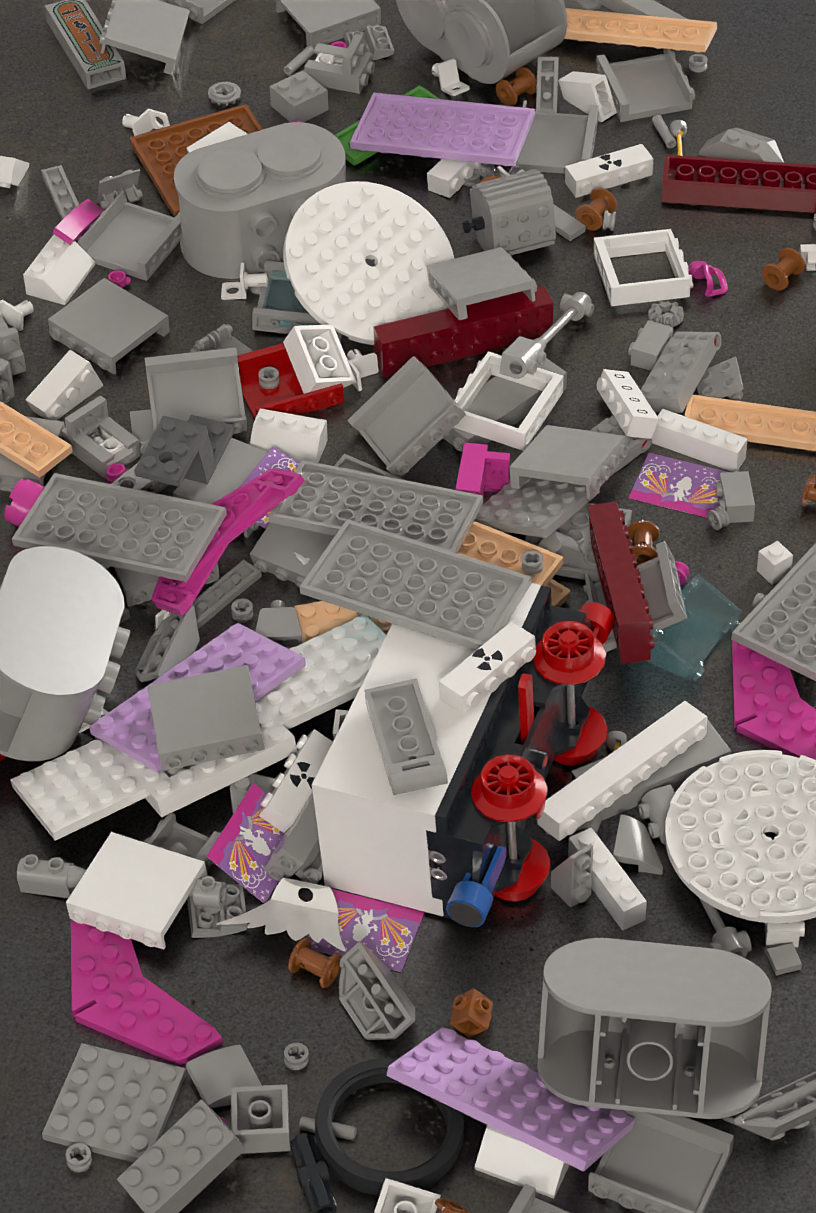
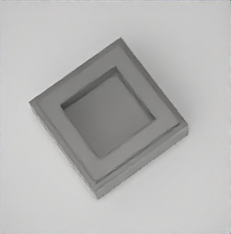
M793 943L767 949L766 955L775 975L801 970L802 963Z

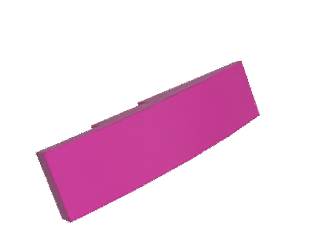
M87 199L73 209L55 227L53 234L71 246L75 240H79L87 232L90 225L105 210Z

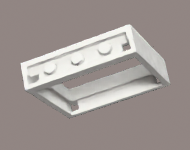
M671 229L594 238V258L611 306L690 297V288H693L692 275L688 274V264L684 262L682 249L679 250L678 238H674ZM666 251L675 278L619 285L610 258Z
M488 351L483 360L478 362L474 373L469 374L465 386L458 390L454 401L466 415L454 428L524 451L562 395L564 376L537 367L534 375L527 373L520 379L499 374L502 356ZM491 374L543 391L519 428L467 412V409Z

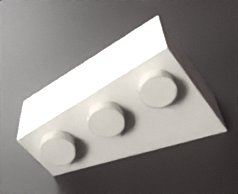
M69 350L26 398V401L32 411L42 418L57 421L103 387V384L90 362Z

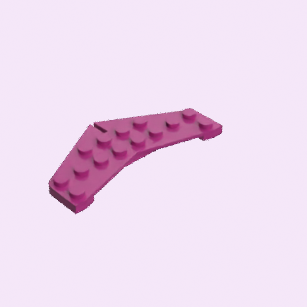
M273 468L211 504L226 508L227 515L187 582L159 576L152 595V601L156 607L180 616L188 612L228 544L287 497L294 495L305 482L301 474Z
M732 640L734 728L737 727L738 733L772 750L782 751L783 755L797 758L803 755L816 760V709L800 698L790 668Z
M71 919L72 1015L75 1017L76 1022L175 1065H185L187 1062L223 1044L221 1035L213 1026L142 976L131 939H125L109 931H101L85 923L79 924Z

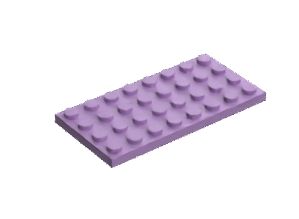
M373 93L350 141L351 149L515 166L535 118V109Z
M236 623L149 685L248 665L256 702L305 667L306 662L305 657ZM146 686L90 725L89 728L93 736L153 771L159 772L162 770L158 755L148 686Z
M443 1027L390 1064L386 1075L583 1172L631 1131L635 1122L634 1118L628 1116L622 1110L581 1106L567 1102L550 1092L542 1083L538 1072L529 1069L527 1065L512 1061L504 1057L500 1052L491 1051L481 1046L479 1042L468 1040L458 1035L454 1030Z

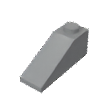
M538 57L537 112L557 113L559 57Z

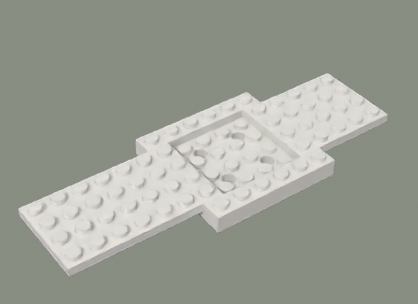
M362 615L305 643L290 648L289 650L305 657L306 666L255 702L265 750L155 772L95 737V740L11 779L12 787L54 840H58L144 798L161 817H164L289 757L292 753H297L295 738L288 729L355 698L386 634L366 615Z

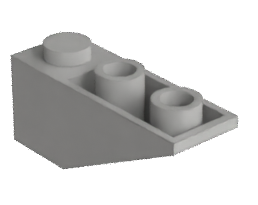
M592 844L576 852L551 871V888L570 908L586 901L591 895Z

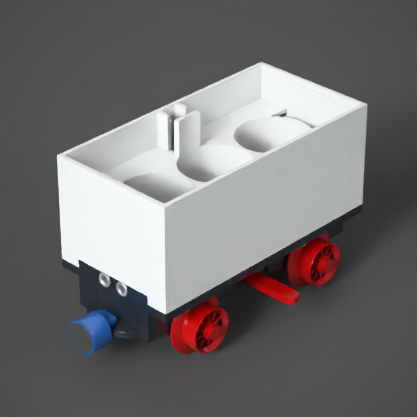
M532 583L506 625L512 621L534 635L536 655L530 662H526L512 677H508L494 692L485 696L476 707L471 708L464 715L440 699L439 681L476 650L392 624L312 783L325 886L451 918L467 927H478L484 923L495 895L506 901H520L535 894L539 886L542 885L549 875L551 862L547 850L539 842L530 839L524 827L529 817L540 819L543 815L547 795L545 779L554 760L563 765L570 766L584 764L593 758L606 740L608 727L604 717L595 709L586 705L582 699V694L588 681L597 676L605 665L606 652L603 644L607 641L615 623V617L611 610L602 604L594 602L583 604L579 611L553 606L551 587ZM417 679L445 765L448 784L393 795L367 710L364 690Z

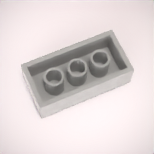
M200 1100L126 1169L117 1180L144 1213H179L247 1148L204 1101Z

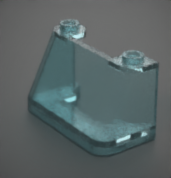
M699 574L681 590L687 619L661 630L655 629L651 633L653 634L655 649L650 650L651 660L643 661L686 681H690L692 678L696 681L705 671L702 667L704 665L703 661L727 631L732 633L740 624V621L737 619L743 612Z

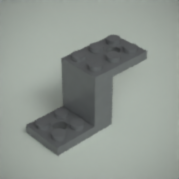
M190 415L188 421L162 416L134 470L135 475L180 487L183 479L208 484L235 431L234 425L195 415Z

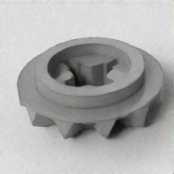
M219 82L212 85L208 90V98L211 99L212 103H217L218 106L222 104L228 106L229 103L235 104L236 100L240 99L241 89L232 82Z
M660 300L658 304H652L651 309L648 311V317L650 321L674 327L684 319L683 307L678 306L677 302L670 303L669 300L667 302Z

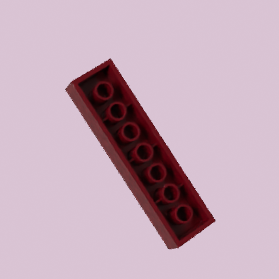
M665 155L661 202L816 213V165Z
M545 286L537 287L535 301L533 302L521 291L466 305L468 318L458 320L448 308L373 326L374 353L377 355L378 368L382 376L387 377L394 375L413 356L428 367L509 347L519 336L531 340L537 339L553 325L554 302Z
M617 501L588 505L591 548L606 607L611 610L615 617L612 630L620 662L625 664L651 660L650 650L655 649L653 634H650V630H653V619L651 614L647 615L649 614L648 600L645 599L644 585L640 584V571L636 569V556L633 554L632 541L629 539L628 527L625 525L623 510L619 511Z

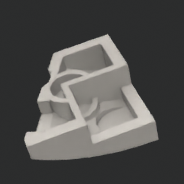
M621 814L613 857L617 862L639 865V872L662 875L663 866L646 826L635 818Z

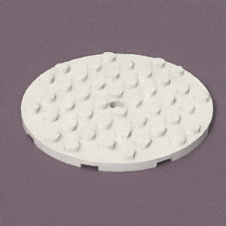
M356 181L335 184L320 190L308 198L295 213L285 235L283 247L286 275L295 289L294 294L299 302L320 324H333L335 331L348 336L349 340L374 345L373 326L447 309L443 301L429 287L427 265L455 259L449 240L436 219L422 205L393 188L376 183ZM365 259H374L375 266L367 265Z
M777 750L739 752L721 757L719 762L708 767L702 766L682 783L670 802V808L665 821V843L674 870L694 894L709 905L725 913L750 921L792 923L816 917V760L800 755V758L782 755V751ZM774 832L777 836L772 840L765 833Z

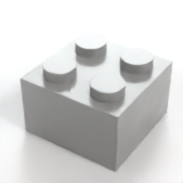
M304 70L270 86L271 107L289 122L295 120L305 122L329 110L328 90Z
M287 1084L231 1087L232 1132L247 1148L241 1154L290 1151Z

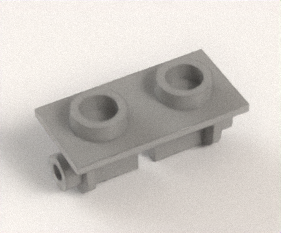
M319 838L304 864L295 872V875L303 882L318 884L322 878L323 867Z

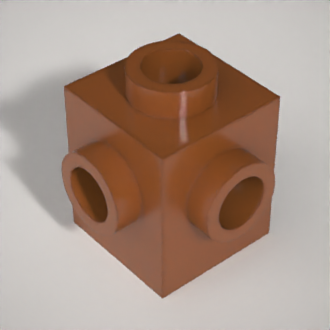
M476 989L459 994L453 1001L450 1025L467 1037L487 1030L491 1020L493 1002Z

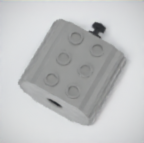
M532 169L472 185V189H470L472 223L465 220L462 223V227L465 233H470L471 228L474 229L478 243H480L483 251L502 247L508 254L515 255L555 244L556 232L553 198L550 186L547 185V180L544 179V175L540 171Z

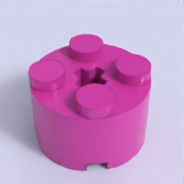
M21 479L9 496L13 500L11 506L6 505L5 521L20 527L45 486L31 480Z

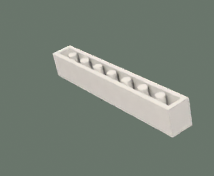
M682 702L547 799L543 815L540 819H537V824L558 841L567 835L573 834L578 827L587 821H591L596 814L604 808L610 807L622 795L628 794L641 781L647 780L652 773L661 767H665L670 760L684 753L696 741L702 740L707 734V716L688 702Z

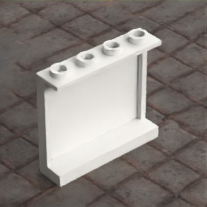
M111 832L66 901L69 917L79 924L85 923L101 931H109L125 939L142 942L149 947L165 949V933L194 888L196 881L207 876L205 862Z

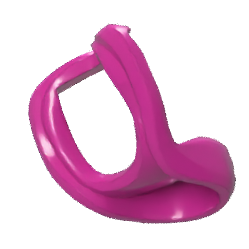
M692 261L688 267L689 275L696 279H707L705 296L711 297L727 292L726 278L720 269L707 265L705 261ZM717 274L721 289L713 290L712 275Z

